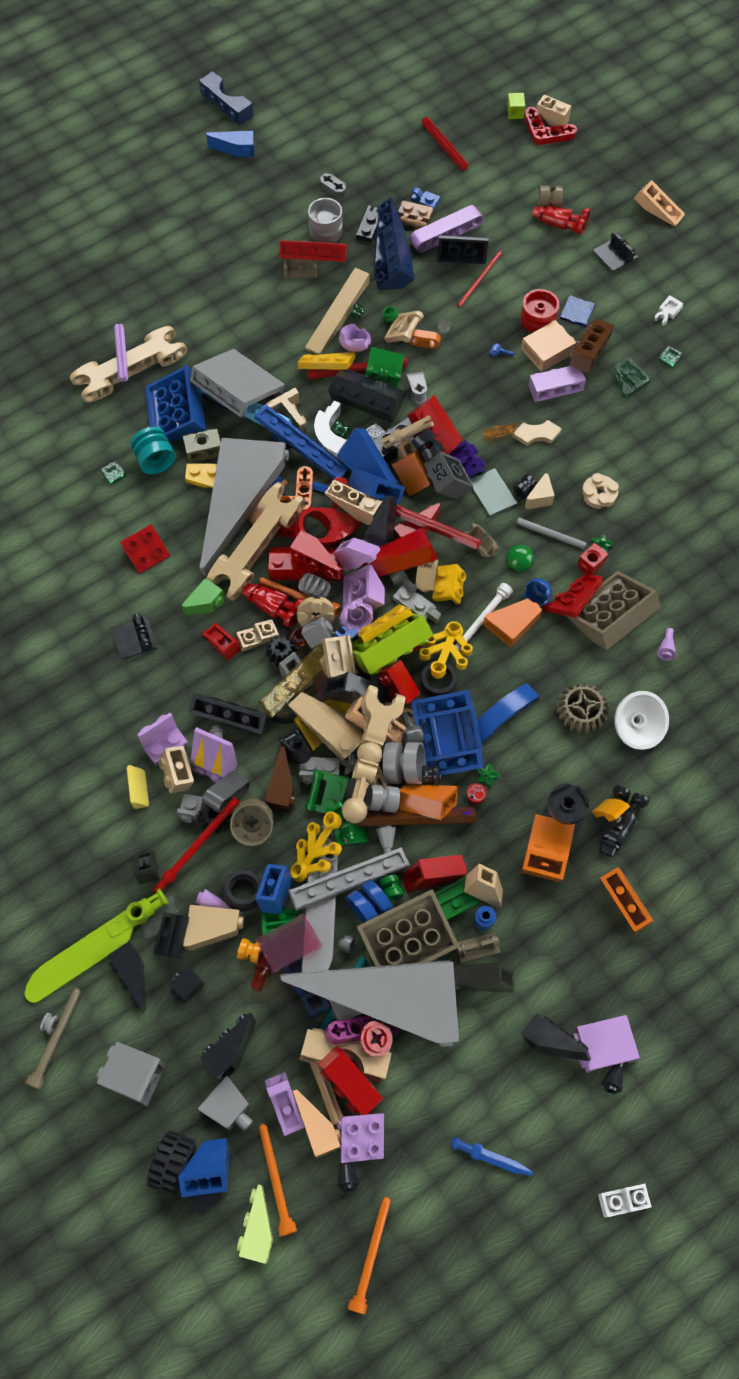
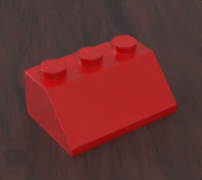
M432 395L410 412L407 417L413 424L429 415L431 420L426 423L433 421L434 426L429 428L435 435L434 439L439 440L444 447L441 452L449 454L457 448L463 438L435 395ZM430 443L427 444L429 449L431 448Z

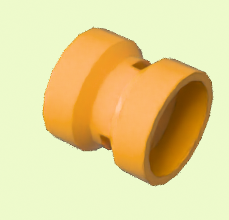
M243 938L238 949L237 959H250L251 963L258 964L263 951V943L256 942L253 944L250 940Z

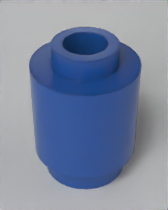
M489 906L480 907L474 917L476 928L480 931L492 929L496 920L495 911Z

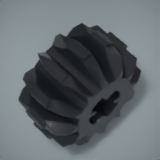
M278 635L276 640L271 637V643H267L265 653L269 657L268 661L270 663L274 662L277 667L280 662L293 652L296 653L298 649L294 645L293 639L289 640L287 635L284 638Z
M204 803L203 807L205 810H199L200 817L197 818L198 822L202 823L200 826L202 830H205L215 819L211 818L212 816L217 817L219 815L218 812ZM231 813L215 830L217 835L219 834V829L227 830L225 825H230L231 820L229 818L232 816Z

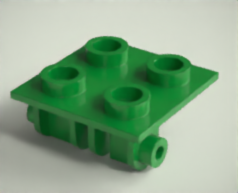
M371 347L365 376L398 388L405 354Z
M342 802L336 803L335 807L325 808L327 813L332 811L339 814L342 819L341 826L333 829L338 844L348 845L370 842L365 826H356L355 823L345 820L342 815Z

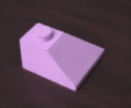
M366 565L344 576L342 609L345 605L357 599H362L363 603L371 605L372 610L384 605L385 588L372 565Z

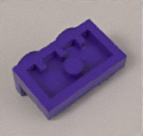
M465 440L449 453L452 457L460 460L469 478L480 471L486 473L484 469L486 464L481 457L478 458L476 454L478 450L473 443L470 444Z

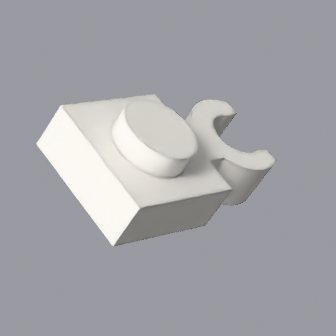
M669 295L659 307L660 312L655 315V321L657 322L658 319L663 318L662 326L666 325L668 317L673 319L683 308V303Z

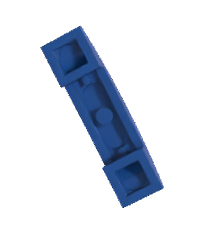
M526 683L498 701L477 720L481 742L483 743L496 733L501 725L523 708L529 707L540 696Z

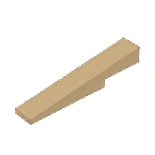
M354 268L305 346V350L315 355L323 353L352 313L355 302L370 283L369 273Z

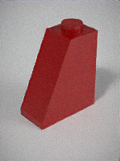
M462 855L420 859L406 870L402 876L407 893H412L456 882L467 874V867Z

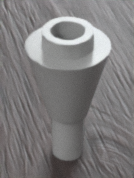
M392 825L380 826L376 831L385 854L392 851L396 828L392 827Z

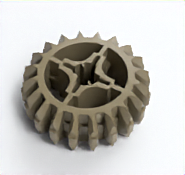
M579 682L576 687L572 684L569 689L565 688L563 694L559 695L557 714H561L559 720H565L564 726H571V731L577 728V732L580 733L584 729V732L587 734L589 729L594 732L597 727H602L603 722H606L607 715L609 714V709H607L609 702H605L606 695L600 696L601 690L595 691V685L589 688L588 683H585L583 687ZM578 697L577 702L568 705L571 699ZM598 711L595 717L588 719L589 714Z

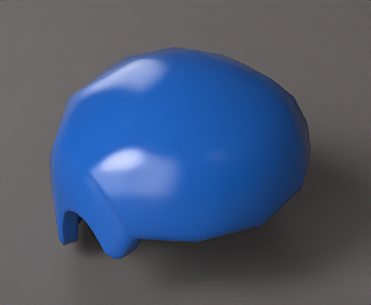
M534 578L525 585L524 599L536 602L540 607L547 604L551 599V586L544 579Z

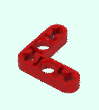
M528 107L525 110L524 119L532 141L535 144L543 145L575 138L577 132L575 125L564 124L545 128L537 108Z

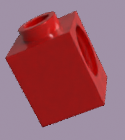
M594 543L579 557L577 566L584 573L594 574L606 563L608 553Z

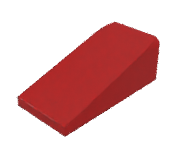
M217 623L202 633V636L226 660H230L241 651L238 641Z

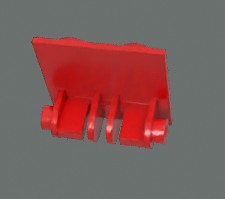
M152 524L120 542L123 551L129 556L139 574L171 556Z

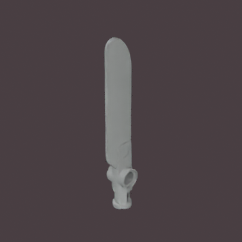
M324 825L321 826V831L324 830ZM333 830L330 833V839L328 836L322 847L328 846L331 842H336ZM333 855L331 859L325 856L319 857L318 860L324 859L330 862V870L327 873L317 871L309 874L308 883L337 872L338 855ZM336 896L306 907L302 972L329 970L333 958Z

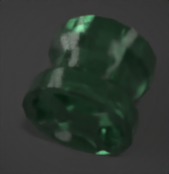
M337 420L331 431L335 435L347 440L352 432V426L349 424L345 425L342 420Z

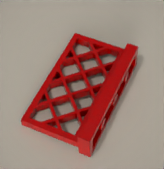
M280 240L279 258L345 262L348 244Z

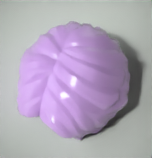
M355 324L342 327L339 341L345 350L361 352L366 350L368 345L371 344L370 334L364 328L360 330Z
M362 599L348 603L343 607L339 617L340 625L345 626L348 631L354 627L360 632L362 627L371 624L373 620L371 605L363 603Z

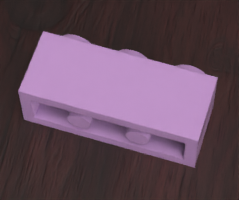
M567 366L530 375L528 386L534 401L538 402L583 391L586 379L581 370Z

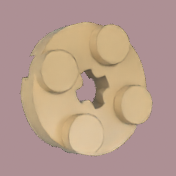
M600 473L594 474L583 485L582 494L584 501L596 509L612 506L618 496V483ZM598 489L603 490L604 493L598 494L597 491Z
M309 597L298 606L297 619L302 627L321 616L331 624L335 620L333 604L326 598L314 599V597ZM313 612H314V613H318V612H319V615L314 616V615H312V613H313Z

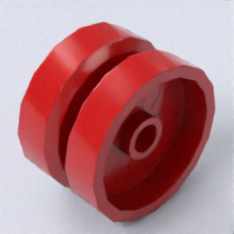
M536 289L527 293L523 299L520 316L523 327L534 333L553 321H557V314L559 312L557 296L546 289Z

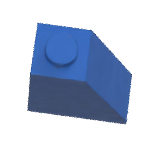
M354 468L349 481L352 488L374 498L384 500L386 496H396V504H400L405 489L404 486Z
M227 1138L209 1140L202 1143L179 1174L181 1197L228 1191L229 1152Z

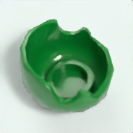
M525 545L512 547L506 555L507 565L515 572L529 570L534 563L532 550Z

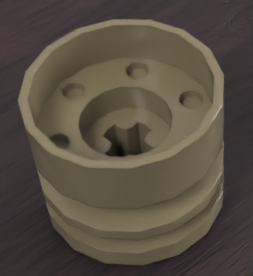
M250 798L241 801L235 807L230 821V829L234 838L247 846H256L267 840L273 829L271 808L259 799ZM250 816H253L254 819H258L255 821V824H251L250 821H247L249 820Z

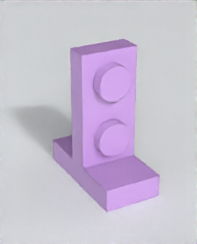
M284 1072L265 1080L269 1097L273 1103L284 1136L305 1128L286 1073Z

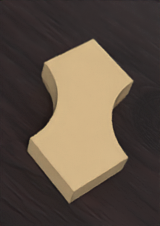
M549 420L540 425H529L523 422L513 433V438L526 446L536 441H544L551 444L561 433L562 428Z

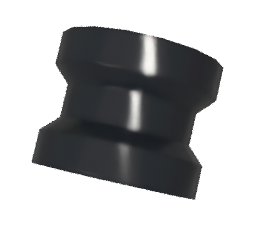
M423 765L422 782L424 785L429 783L440 785L441 769L439 765L434 767Z

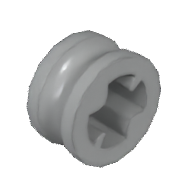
M48 1012L41 1022L40 1031L44 1032L46 1030L51 1035L56 1028L59 1017L56 1015L52 1017V1014Z

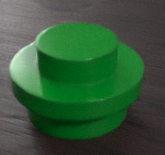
M390 306L383 310L382 318L385 322H393L399 316L398 310Z

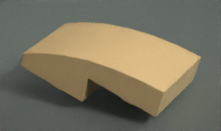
M271 619L256 623L254 628L236 632L235 637L243 652L269 642L271 637L275 639L279 633Z

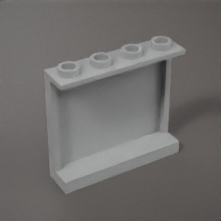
M235 349L194 365L190 381L239 417L246 415L248 406L271 395L275 397L282 395L285 385Z

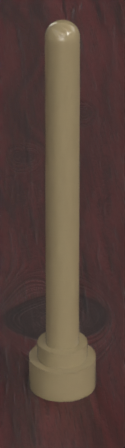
M75 988L72 991L37 1069L28 1076L25 1082L26 1085L38 1090L42 1089L45 1083L43 1081L45 1077L43 1074L81 994L80 989Z

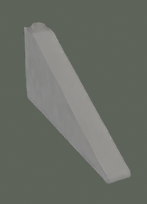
M221 438L200 563L202 575L206 576L214 563L222 555L284 469L285 461L289 460V450H286L285 443Z
M452 961L280 974L281 981L435 1043H440V1046H453V1042H459L454 966Z

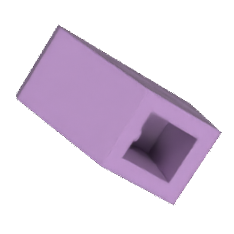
M352 538L341 543L333 554L345 571L352 568L355 570L363 563L367 562L369 564L377 558L376 555L380 548L371 543Z

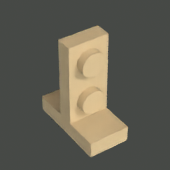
M296 388L266 403L275 412L283 413L287 418L291 419V424L301 432L307 433V421L303 415L300 416L295 406L300 403L299 392Z

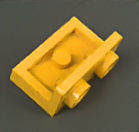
M458 564L438 566L432 596L435 602L452 600L456 605L460 604L466 574Z

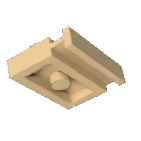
M350 635L322 639L327 677H335L346 672L355 674L356 670Z

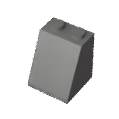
M116 1042L115 1046L112 1045L107 1053L108 1060L105 1067L102 1066L98 1071L97 1084L148 1106L167 1065L157 1057Z

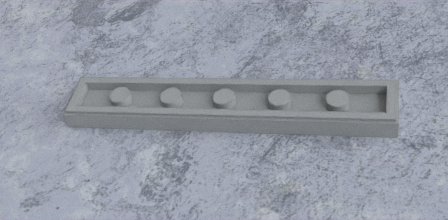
M401 847L290 889L288 893L295 910L298 911L360 887L369 879L375 881L407 869L410 864Z

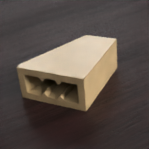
M190 905L188 914L190 918L183 946L186 951H192L238 936L239 929H243L244 917H241L240 910Z

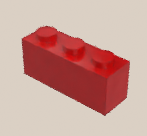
M338 1046L332 1049L318 1063L322 1069L320 1072L321 1076L328 1083L330 1081L333 1082L335 1085L333 1090L341 1099L345 1097L348 1100L346 1106L354 1115L357 1112L360 1115H367L383 1100L353 1061Z

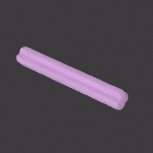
M120 323L115 324L114 332L119 381L123 382L128 380L124 327Z

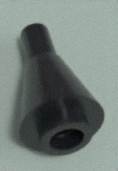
M624 1063L613 1065L601 1082L604 1090L608 1093L617 1094V1092H622Z
M352 1162L341 1163L337 1187L342 1188L344 1192L353 1191L355 1186L359 1185Z

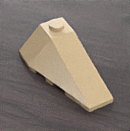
M303 692L288 704L289 708L340 758V761L348 757L361 744L364 730L344 718L345 715Z

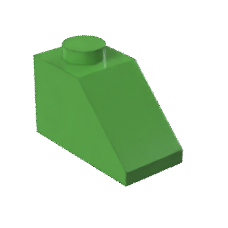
M204 579L182 604L184 614L188 616L213 612L224 602L223 590L207 579Z

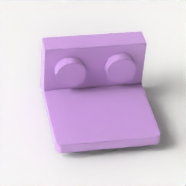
M171 713L160 716L155 723L143 727L137 734L143 749L156 766L159 765V758L164 749L183 745L186 747L189 745L177 728Z

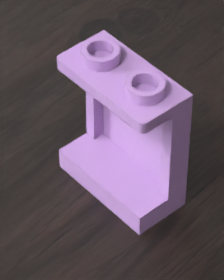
M627 1015L578 1026L574 1030L575 1033L572 1034L574 1041L578 1042L580 1040L589 1048L588 1052L591 1060H579L581 1067L585 1068L586 1073L625 1062H635L640 1058Z

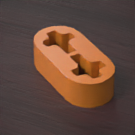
M414 329L409 343L413 346L435 349L439 347L441 337L435 332Z

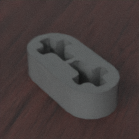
M329 173L321 176L320 184L324 190L337 198L346 195V185L344 182Z

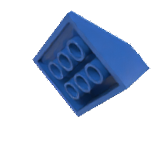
M187 365L145 387L150 427L161 428L169 442L183 440V436L190 433L206 431L201 389L190 381L192 369Z

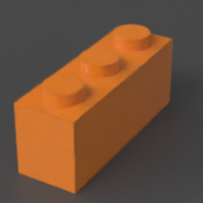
M619 867L600 878L634 932H638L655 922Z

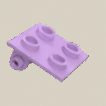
M384 1113L341 1117V1121L337 1122V1128L341 1130V1163L384 1159Z

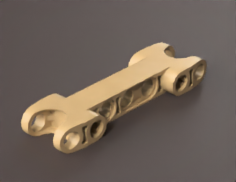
M165 326L150 332L145 336L144 344L126 352L128 377L157 363H160L163 367L168 366L185 356L187 347L184 343H169L176 335L173 327ZM117 357L101 365L92 361L72 372L70 380L73 385L89 384L81 393V397L85 402L90 403L100 400L113 392V385L120 382L118 378Z
M279 482L274 484L259 502L258 510L262 514L230 558L224 554L221 555L212 566L206 578L215 585L224 579L231 580L227 593V598L231 601L236 600L242 594L246 585L252 582L254 573L249 570L280 527L283 525L286 528H290L299 517L305 505V499L301 496H297L289 503L280 502L284 485Z

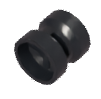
M525 474L520 482H516L512 486L513 492L520 499H525L529 492H532L537 485V482L532 476Z

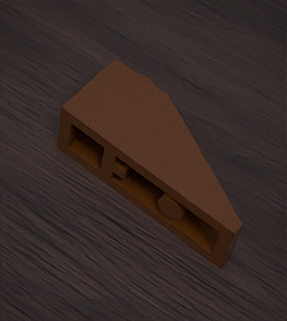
M280 747L265 803L271 809L289 813L290 807L295 805L296 796L293 791L285 748Z

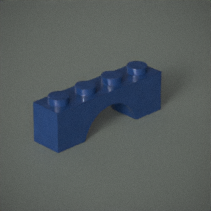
M212 71L199 80L200 93L208 98L212 104L220 108L223 113H226L231 120L241 125L253 117L252 103L244 96L231 97L223 94V79Z
M290 931L272 940V947L287 974L302 973L303 957ZM293 985L312 1021L330 1011V1005L326 998Z

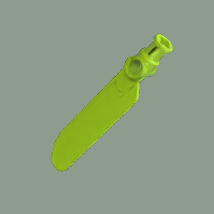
M159 888L157 893L148 899L143 898L139 902L131 903L125 911L40 966L26 985L25 997L31 1003L40 1002L130 941L135 926L145 924L155 914L154 911L163 905L169 904L161 889ZM142 909V914L134 918L135 912Z

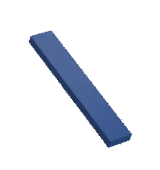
M265 404L255 415V420L333 480L337 477L343 478L349 471L347 466Z

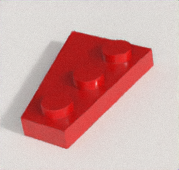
M585 573L569 585V590L563 594L559 593L555 596L556 599L553 602L545 604L543 606L544 611L577 618L603 583L602 576Z

